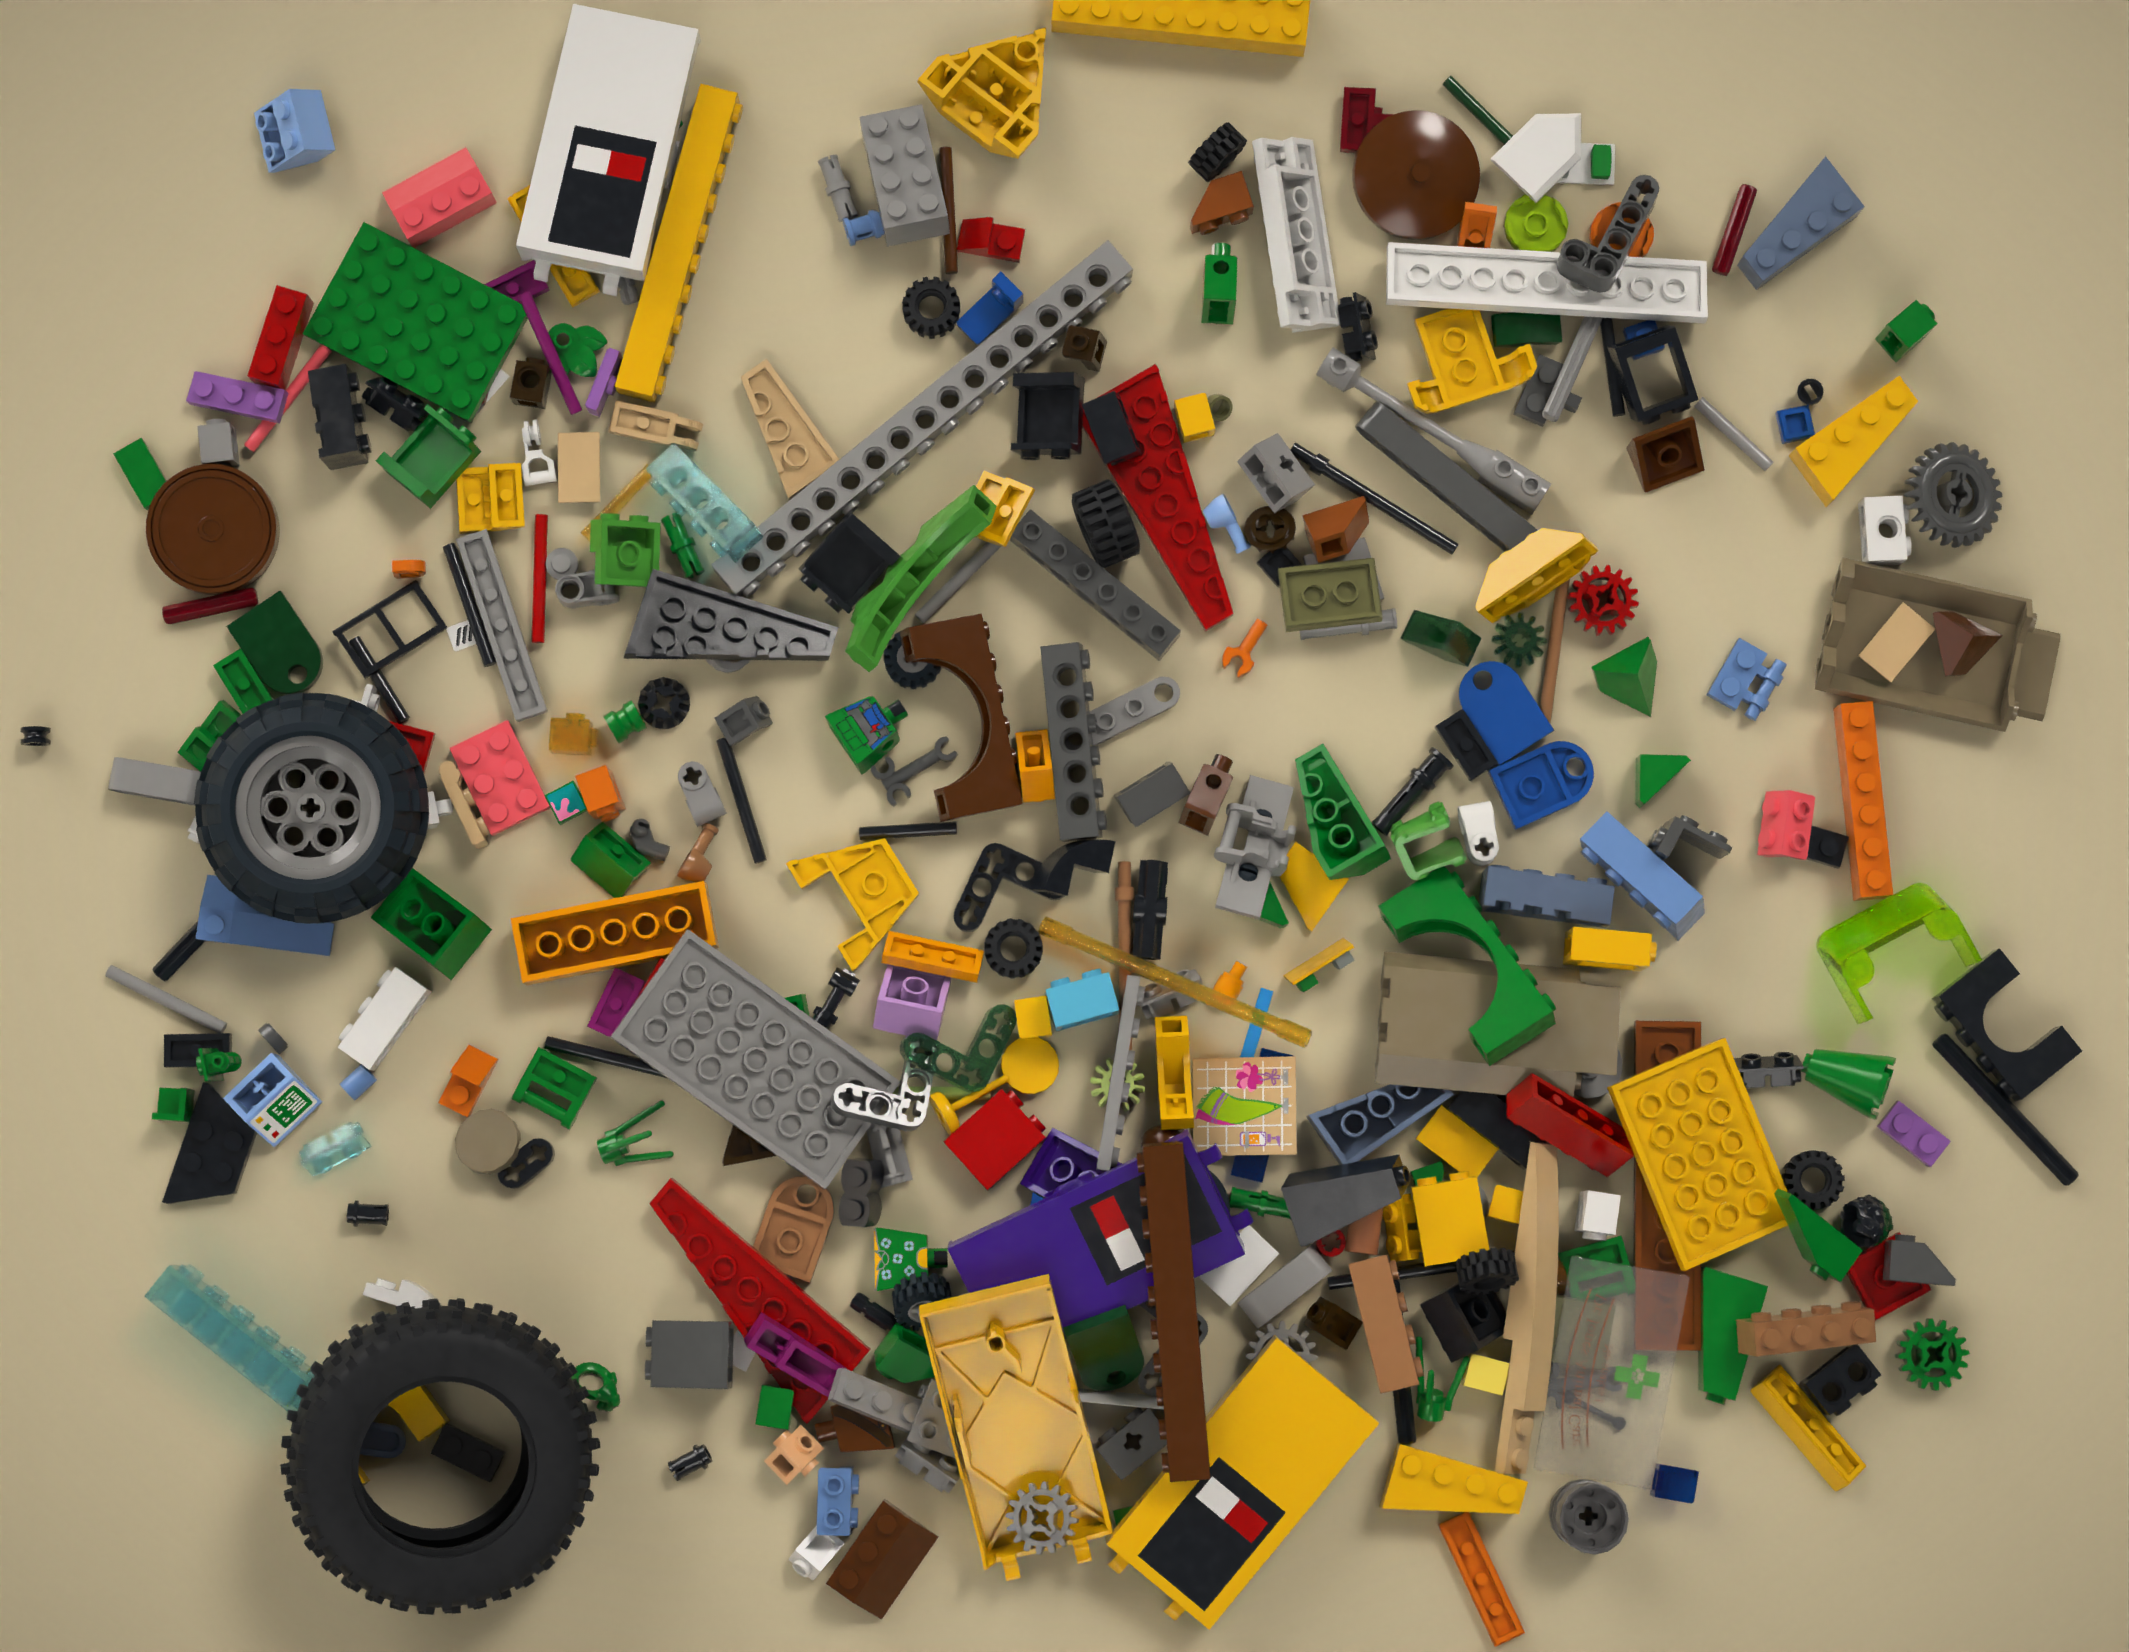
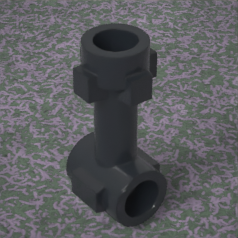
M838 967L836 968L828 982V985L833 987L823 1007L816 1006L813 1014H815L813 1019L827 1029L830 1028L831 1024L834 1025L838 1017L834 1015V1012L844 994L851 997L860 981L855 977L856 974L845 968L843 970Z

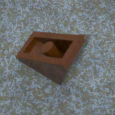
M1953 611L1933 613L1945 676L1967 674L2003 636Z

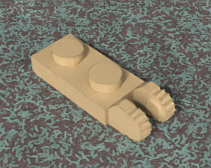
M616 400L608 432L667 447H672L673 445L678 448L697 451L698 442L689 438L677 437L675 432L677 426L689 431L700 432L702 431L703 424L695 420L679 417L676 413Z
M443 761L438 766L440 778L472 845L476 849H481L489 845L485 836L489 835L490 832L483 817L476 818L471 808L476 803L469 788L463 790L461 787L464 778L458 766L452 763V761Z

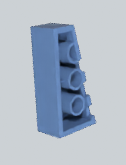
M1607 811L1580 838L1583 849L1581 851L1582 855L1593 865L1598 863L1606 871L1605 875L1618 887L1621 885L1641 908L1644 907L1678 941L1705 914L1703 896Z

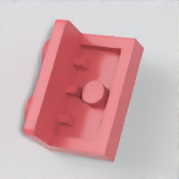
M1792 790L1766 791L1762 806L1763 816L1761 831L1758 836L1759 846L1757 855L1763 857H1791L1800 860L1807 859L1815 797L1813 795Z

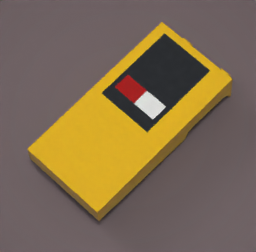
M1274 1335L1206 1416L1210 1479L1170 1482L1169 1473H1163L1162 1470L1156 1480L1113 1529V1534L1105 1536L1106 1544L1117 1553L1107 1565L1120 1574L1128 1564H1131L1173 1599L1163 1612L1175 1621L1186 1610L1210 1630L1378 1426L1379 1422Z

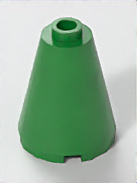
M1815 1049L1813 1055L1806 1054L1801 1072L1806 1073L1805 1080L1864 1116L1876 1120L1879 1112L1873 1111V1109H1879L1880 1104H1883L1893 1074V1070L1887 1067L1888 1064L1893 1066L1896 1063V1058Z

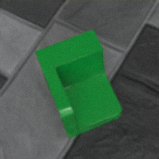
M160 1087L157 1113H152V1119L190 1122L193 1113L195 1090Z
M763 1384L761 1386L755 1425L789 1430L792 1420L791 1410L794 1391Z

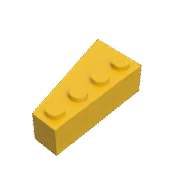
M1900 376L1817 432L1790 453V459L1825 507L1837 497L1917 404L1918 400Z
M1397 1443L1379 1507L1382 1509L1519 1514L1528 1482Z

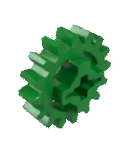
M1926 1318L1925 1327L1919 1321L1913 1322L1915 1331L1904 1329L1903 1333L1907 1337L1906 1341H1897L1896 1343L1903 1348L1902 1353L1895 1354V1358L1904 1360V1364L1898 1368L1899 1371L1910 1372L1906 1379L1908 1382L1919 1379L1918 1388L1925 1389L1928 1382H1930L1932 1390H1939V1382L1945 1387H1951L1950 1378L1960 1380L1962 1376L1957 1370L1968 1367L1966 1362L1961 1361L1962 1356L1970 1354L1969 1350L1961 1349L1960 1346L1966 1341V1338H1956L1955 1334L1958 1328L1952 1326L1947 1330L1945 1320H1939L1935 1326L1933 1318ZM1928 1332L1940 1334L1933 1341H1928L1921 1336ZM1950 1346L1952 1347V1350H1953V1359H1952V1361L1949 1359V1348H1950ZM1912 1347L1916 1352V1361L1914 1363L1911 1356ZM1928 1348H1937L1935 1351V1355L1938 1357L1937 1360H1927L1930 1356L1927 1352ZM1931 1368H1937L1943 1372V1374L1934 1377L1924 1375Z

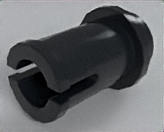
M355 1200L354 1204H348L347 1223H353L354 1227H357L358 1224L388 1225V1204H360L358 1200Z
M696 1444L693 1446L692 1451L673 1461H669L668 1466L671 1473L675 1472L674 1478L679 1481L684 1476L701 1467L703 1469L708 1468V1464L713 1461L707 1447L704 1444L701 1446Z

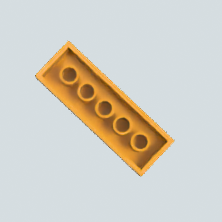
M705 881L511 918L522 983L527 986L615 969V967L620 968L656 961L660 958L666 959L687 929L715 949L719 948L708 885Z

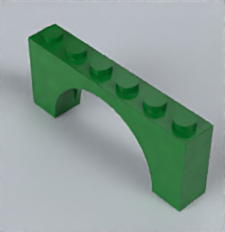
M1443 866L1433 870L1427 877L1416 881L1386 900L1378 908L1382 920L1399 943L1424 933L1445 932L1473 941L1489 955L1498 972L1497 989L1486 1013L1468 1031L1471 1042L1487 1064L1491 1066L1555 1025L1553 1011L1556 1010V1007L1546 993L1541 995L1535 986L1538 983L1528 968L1522 970L1518 965L1519 957L1510 944L1504 946L1498 938L1501 936V933L1491 919L1486 922L1480 914L1483 910L1477 899L1473 895L1468 897L1462 890L1465 886L1459 875L1455 871L1450 873Z

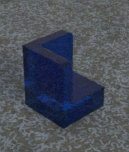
M1655 1463L1650 1496L1692 1504L1695 1499L1699 1471Z

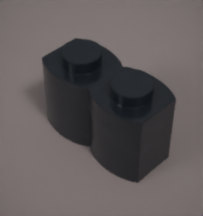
M865 1158L846 1160L841 1174L844 1194L839 1203V1219L842 1225L870 1227L878 1223L882 1210L881 1198L878 1192L884 1181V1167L881 1160Z

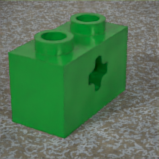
M1915 300L1890 321L1875 340L1897 362L1920 343L1938 323L1934 320L1935 315L1927 305L1920 304Z

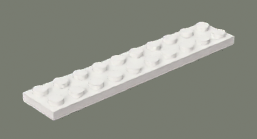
M1388 242L1386 305L1705 324L1708 318L1707 261L1628 256L1612 288L1606 292L1599 293L1577 284L1559 273L1557 262L1560 252ZM1574 256L1567 257V259L1571 262L1580 261L1577 257ZM1596 270L1599 275H1609L1605 270Z

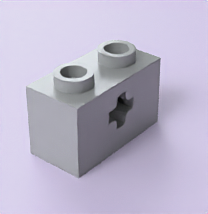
M1278 433L1255 444L1237 461L1274 513L1295 503L1315 486Z

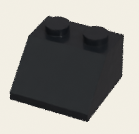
M1458 1282L1420 1304L1426 1319L1432 1326L1451 1363L1480 1350L1504 1333L1506 1311L1494 1291H1489V1294H1483V1292H1480L1478 1295L1472 1292L1467 1294L1460 1290Z

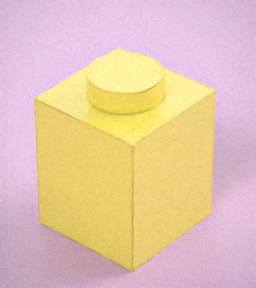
M1472 1353L1469 1354L1470 1361L1466 1367L1461 1385L1502 1396L1504 1389L1506 1390L1510 1363Z

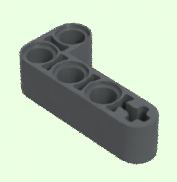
M1640 175L1632 181L1598 248L1578 239H1570L1563 244L1557 262V270L1563 277L1599 293L1606 292L1612 288L1654 208L1659 193V184L1656 179L1649 175ZM1641 194H1645L1641 204L1636 202ZM1623 218H1631L1636 223H1627L1623 220ZM1609 244H1618L1622 249H1613ZM1574 256L1577 257L1580 261L1571 262L1567 259V257ZM1596 270H1605L1609 275H1599Z

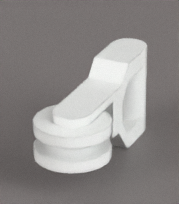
M537 419L533 420L532 426H530L529 421H524L522 435L526 460L521 466L525 486L556 482L555 461L545 456L542 449L529 451L533 440H535L536 445H541V434ZM542 458L547 461L548 470L530 472L529 465L534 459Z

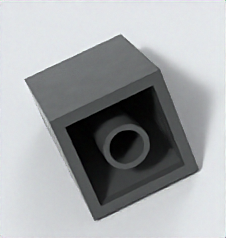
M652 1320V1327L646 1328V1347H651V1360H646L645 1380H651L650 1387L732 1388L733 1321Z

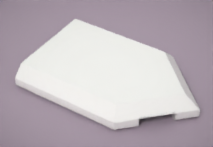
M1581 113L1535 114L1490 160L1526 195L1537 203L1581 159Z

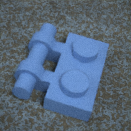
M1739 638L1706 695L1733 711L1737 709L1742 700L1749 704L1744 715L1756 721L1760 712L1765 711L1768 707V698L1774 687H1778L1782 682V673L1787 664L1779 659H1775L1770 669L1764 667L1762 663L1767 653ZM1755 676L1763 680L1756 694L1748 690Z

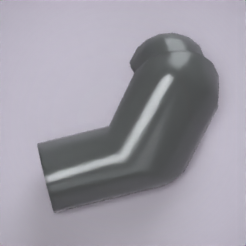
M635 820L630 827V836L635 849L639 853L665 861L670 846L654 841L647 820Z

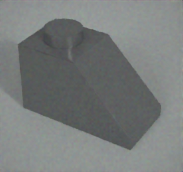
M1895 1234V1240L1885 1241L1883 1280L1955 1286L1956 1279L1925 1243L1915 1242L1916 1236Z

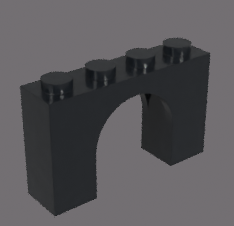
M1998 948L1987 954L1932 999L1937 1004L1934 1006L1937 1014L1945 1022L1950 1020L1957 1029L1955 1035L1965 1047L1968 1048L1970 1046L1978 1055L1975 1058L1978 1065L1986 1073L1991 1072L1999 1081L1996 1086L2008 1099L2012 1098L2014 1101L2025 1098L2079 1055L2082 1050L2062 1025L2054 1027L2022 1052L2003 1050L1990 1040L1983 1024L1986 1004L1995 993L2020 974L2001 949Z

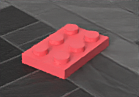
M508 720L449 748L492 836L551 808Z

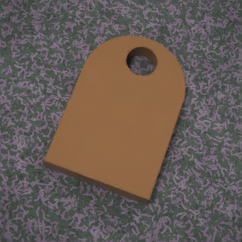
M794 1177L781 1183L771 1195L753 1246L784 1274L811 1283L834 1217V1202L827 1188H821L807 1177ZM803 1185H811L816 1190V1198L809 1204H804L798 1199V1190Z

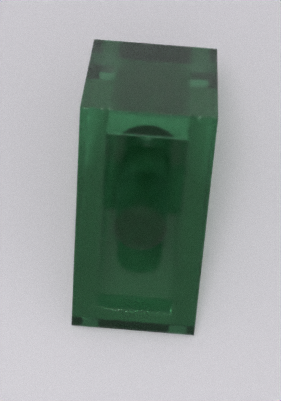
M1417 610L1413 611L1401 636V639L1432 655L1466 667L1469 666L1482 639L1458 621Z

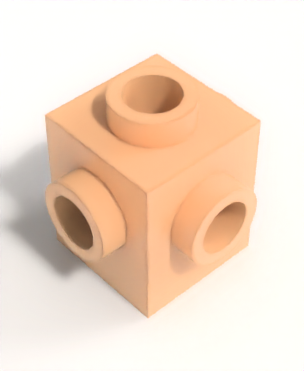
M800 1425L792 1434L788 1430L784 1431L773 1442L777 1448L764 1462L787 1485L800 1472L806 1476L819 1463L815 1457L824 1448L813 1435Z

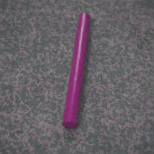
M527 292L520 295L519 300L570 414L573 415L582 411L531 293Z

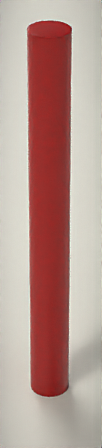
M545 514L535 515L532 643H545L548 515Z

